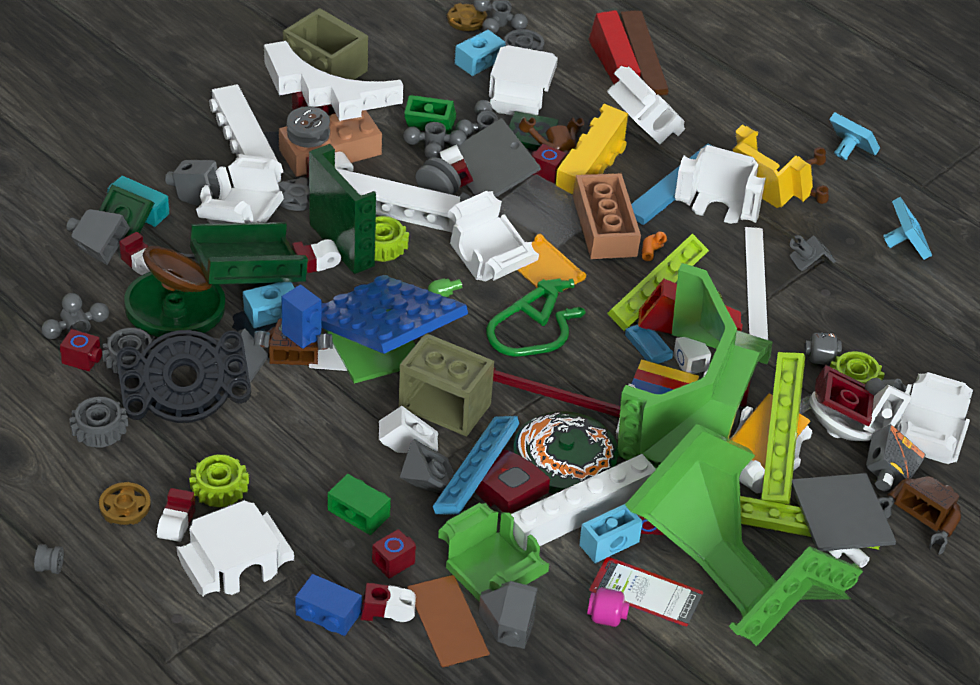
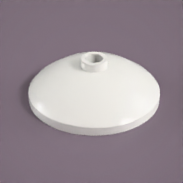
M815 391L812 393L809 399L811 409L830 435L835 438H844L851 441H870L873 434L864 430L861 423L820 404L816 399Z

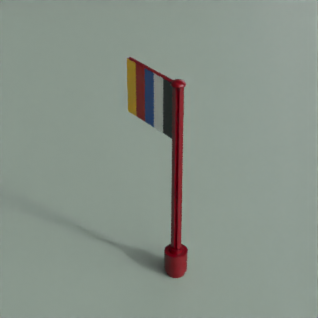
M641 359L631 384L637 389L653 394H664L699 380V376ZM494 368L493 381L620 418L621 406L496 371V368Z

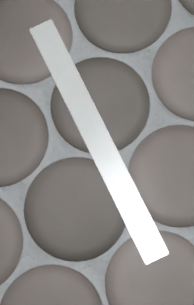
M745 227L749 334L768 340L763 229Z

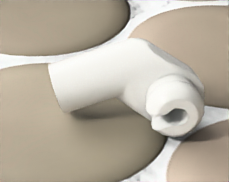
M859 548L829 551L836 558H839L844 552L860 568L864 567L870 559Z

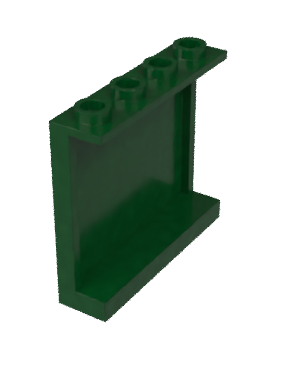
M331 144L309 151L310 226L323 240L329 239L335 243L341 260L353 274L374 267L376 192L372 191L361 196L335 168V148Z
M286 222L191 224L190 248L208 284L306 281L308 258L306 255H296L286 239Z

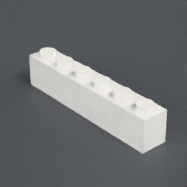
M238 84L212 89V99L209 100L212 113H216L217 123L223 127L224 137L230 141L232 153H236L237 158L241 155L273 158V160L278 162ZM281 174L277 177L278 184L281 183Z
M336 168L361 196L372 191L376 192V215L453 232L454 222L447 217L448 210L460 203L459 196Z
M641 454L511 514L514 517L513 535L517 544L523 550H526L527 538L531 534L537 539L540 546L582 527L583 523L626 504L656 468Z

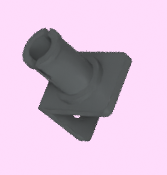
M797 235L794 237L799 242H796L793 238L790 241V247L795 250L790 254V257L800 271H804L823 254L833 263L836 262L827 247L815 235L807 241L802 236Z

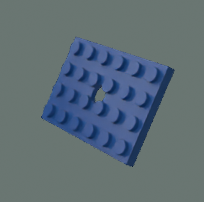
M387 275L376 277L372 283L359 285L348 294H339L333 298L334 300L328 303H321V328L384 354L467 315L468 310L466 304L454 299L441 296L401 280H396Z

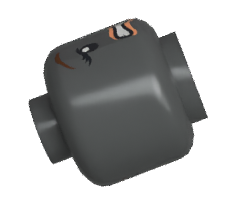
M814 332L810 340H805L804 355H809V360L812 364L830 365L831 361L835 362L836 356H841L842 342L833 333Z

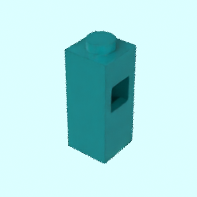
M121 176L108 187L109 191L113 184L154 202L155 204L146 220V223L154 227L169 215L168 195L125 176Z

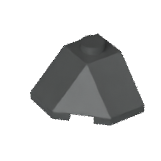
M508 581L503 583L501 588L497 590L487 589L481 592L479 615L497 642L525 649L534 625L538 588Z

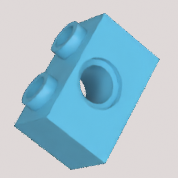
M486 30L456 45L455 64L473 76L494 65L500 48L505 47L506 42L491 31Z
M277 282L243 291L244 311L253 328L276 323L278 319L282 318L281 296L294 289L292 282Z
M625 504L583 523L579 545L592 561L597 563L639 543L642 520L637 514L630 512Z

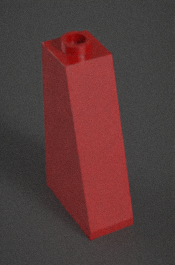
M617 10L596 13L589 42L613 84L615 85L620 80L614 73L621 66L630 67L640 77V68Z
M663 278L639 309V327L672 334L676 283ZM725 305L737 327V331L741 332L743 326L741 323V312Z

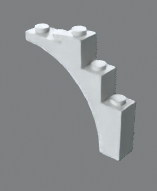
M287 41L264 45L265 65L278 94L302 92L307 105L310 107L331 104L339 121L361 117L363 110L403 103V84L401 80L372 82L337 77L304 62L292 51Z

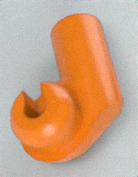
M657 232L644 239L642 244L643 260H653L654 251L663 247L667 241L665 233Z

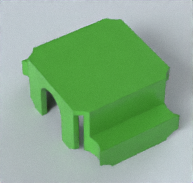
M487 503L476 504L448 520L439 529V538L445 540L449 546L446 568L479 602L482 591L487 589L497 590L501 588L503 583L508 581L527 585L549 571V563L543 561L539 556L540 545L536 538L531 534L528 535L526 550H523L517 544L513 535L514 517L509 512L501 513L500 533H497L498 512L491 510Z

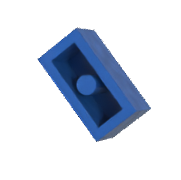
M300 284L281 296L282 333L303 349L309 344L316 342L317 335L321 334V299Z
M312 574L295 597L296 615L305 621H311L323 626L330 632H336L345 636L361 614L362 595Z

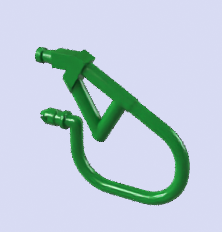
M561 278L543 279L538 282L536 289L494 316L486 328V335L490 345L498 352L513 357L552 352L562 347L569 336V327L566 320L581 318L586 314L584 308H565L563 311L556 312L555 317L561 332L558 339L548 344L523 348L508 347L498 341L495 335V328L499 323L520 310L540 325L545 326L557 300L558 292H563V289L574 288V280H561ZM544 296L546 301L540 313L530 303Z

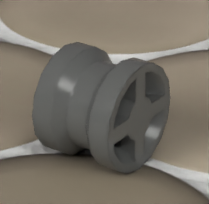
M39 544L35 554V571L43 572L44 570H50L53 574H59L63 565L64 548L62 546L48 548L46 544Z

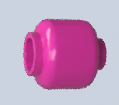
M599 588L596 593H591L587 614L591 615L594 623L616 627L620 624L621 619L627 620L630 603L625 602L624 593L621 591Z

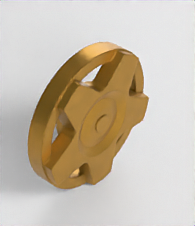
M455 4L447 14L449 25L462 31L480 29L484 20L487 19L486 11L479 12L472 4Z
M130 482L117 483L108 487L99 499L100 512L105 520L111 524H137L148 514L151 507L148 491L144 487ZM121 490L118 495H113V494H112V493H114V492H116V491ZM134 491L139 492L143 496H135ZM104 505H105L106 507L110 508V509H109L108 511H106V509L104 508Z

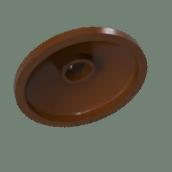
M148 246L145 248L143 259L146 266L166 289L182 292H202L211 288L212 284H208L199 264L192 259L164 247Z

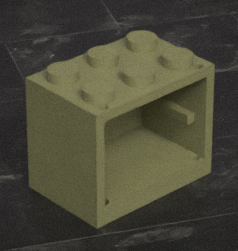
M321 8L283 30V41H287L292 51L304 62L318 70L350 80H355L368 71V35Z
M425 334L400 364L399 407L403 406L416 416L467 437L491 405L494 361L430 334Z

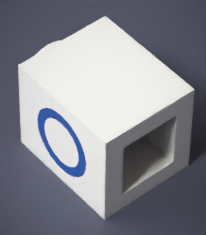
M680 337L676 338L673 356L682 371L695 374L708 370L711 352L705 343Z

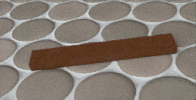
M621 11L620 19L640 68V78L656 95H668V86L642 11Z

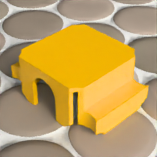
M741 125L736 130L737 146L733 149V152L754 157L758 163L756 177L765 178L762 199L776 208L782 207L793 196L798 197L804 202L810 196L811 189L813 188L811 165L800 157L795 156L778 172L777 169L780 165L758 152L756 139L758 131Z

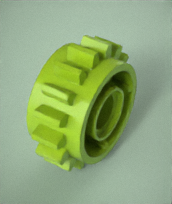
M387 216L376 217L375 261L394 260L404 254V249H408L409 232H406V226H402L398 220Z
M862 352L844 353L840 357L836 356L835 362L831 361L830 364L831 368L863 384H866L872 378H879L881 380L884 378V372H881L882 366L873 357Z
M213 455L206 457L200 463H196V470H191L190 489H192L195 496L199 497L200 503L203 502L211 507H225L234 504L238 499H242L243 492L248 491L249 474L246 473V466H241L238 459L230 456Z

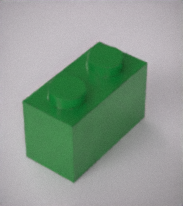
M409 95L404 116L407 127L413 126L425 131V126L428 123L439 122L445 126V134H450L454 127L456 111L453 101Z
M347 474L328 492V511L370 536L390 517L391 498L350 474Z

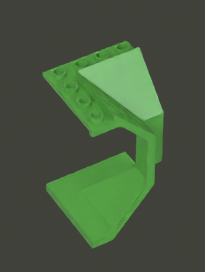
M684 263L681 264L678 270L672 335L696 340L717 350L706 375L702 379L667 393L653 394L625 385L621 397L618 456L623 457L625 460H630L643 454L656 469L696 424L729 439L737 410L757 362L768 364L773 341L737 331V327L707 271Z
M696 424L627 501L625 506L630 512L647 519L695 559L737 606L743 619L738 624L732 622L729 625L733 632L749 638L757 646L799 600L851 599L845 591L857 583L858 577L863 572L856 563L850 564L809 546L780 579L776 581L742 542L739 477L742 470L756 455L749 448Z

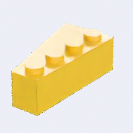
M603 104L600 108L601 116L599 119L593 118L588 134L581 135L578 139L576 150L571 149L557 169L556 188L573 194L576 175L603 174L608 165L611 166L615 158L619 153L622 154L627 145L625 134L628 113Z

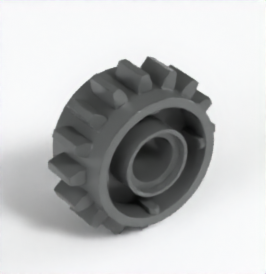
M138 328L118 330L110 337H107V343L103 344V362H106V367L111 368L113 373L119 374L117 365L119 350L131 346L142 354L144 349L155 340V337H150L147 332ZM127 354L122 358V363L125 365H131L136 361V357L132 354Z
M92 397L79 403L77 409L72 410V417L69 418L72 436H77L78 442L96 448L106 447L119 441L121 435L126 434V427L128 426L126 409L121 408L120 402H115L107 397Z

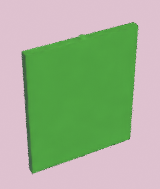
M325 330L327 334H332L333 345L354 384L400 371V364L415 347V343L412 340L383 354Z

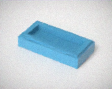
M638 325L626 329L625 336L646 361L659 364L672 359L673 351L655 330L641 328Z

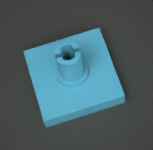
M834 112L829 120L837 135L843 139L834 154L846 161L854 147L857 146L876 156L880 147L873 132Z
M901 197L893 200L892 203L902 226L883 235L889 248L909 238L924 260L932 256L921 226Z

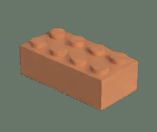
M363 110L361 117L339 121L336 114L329 115V139L324 144L312 148L293 144L287 136V126L279 128V150L295 176L306 175V157H309V151L328 144L335 148V152H343L351 163L381 155L382 133L368 112Z
M622 173L576 175L573 199L590 258L637 257L641 234Z

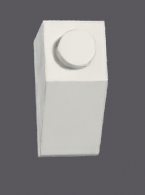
M890 385L884 387L874 396L872 422L869 427L862 424L863 429L873 434V432L890 424L895 426L911 400V395Z
M403 406L379 420V440L395 452L408 453L410 443L414 439L436 452L438 451V432Z

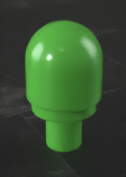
M443 278L431 282L428 286V291L444 297H450V295H453L454 290L462 289L460 279L450 281L448 278Z

